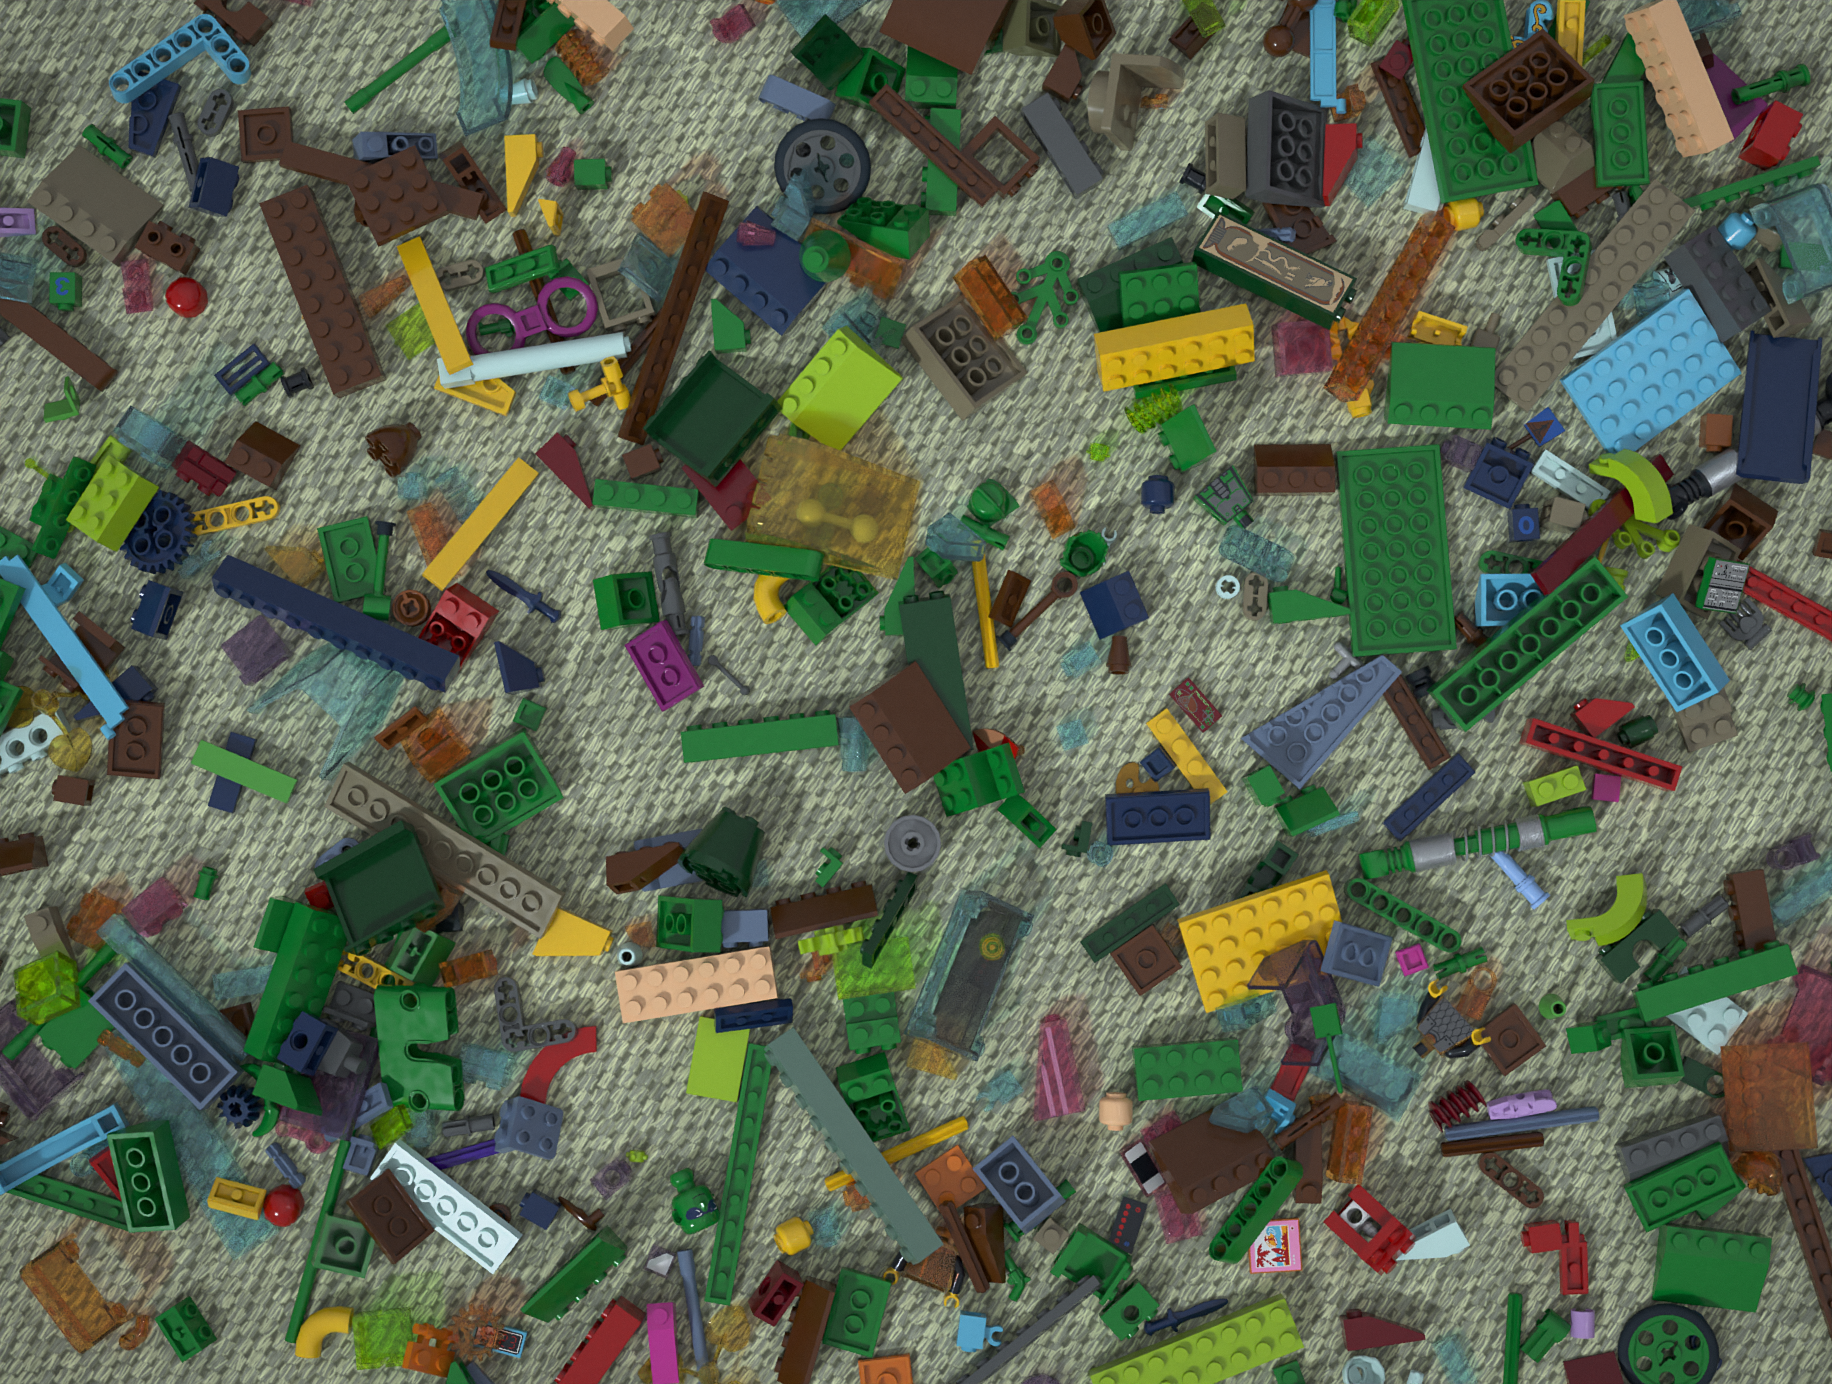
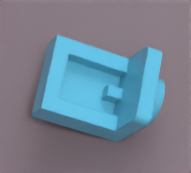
M63 563L58 566L50 580L41 586L56 607L67 603L73 597L84 579L67 563Z
M1270 1088L1262 1096L1255 1108L1277 1121L1274 1130L1276 1134L1292 1124L1296 1118L1293 1115L1296 1104Z

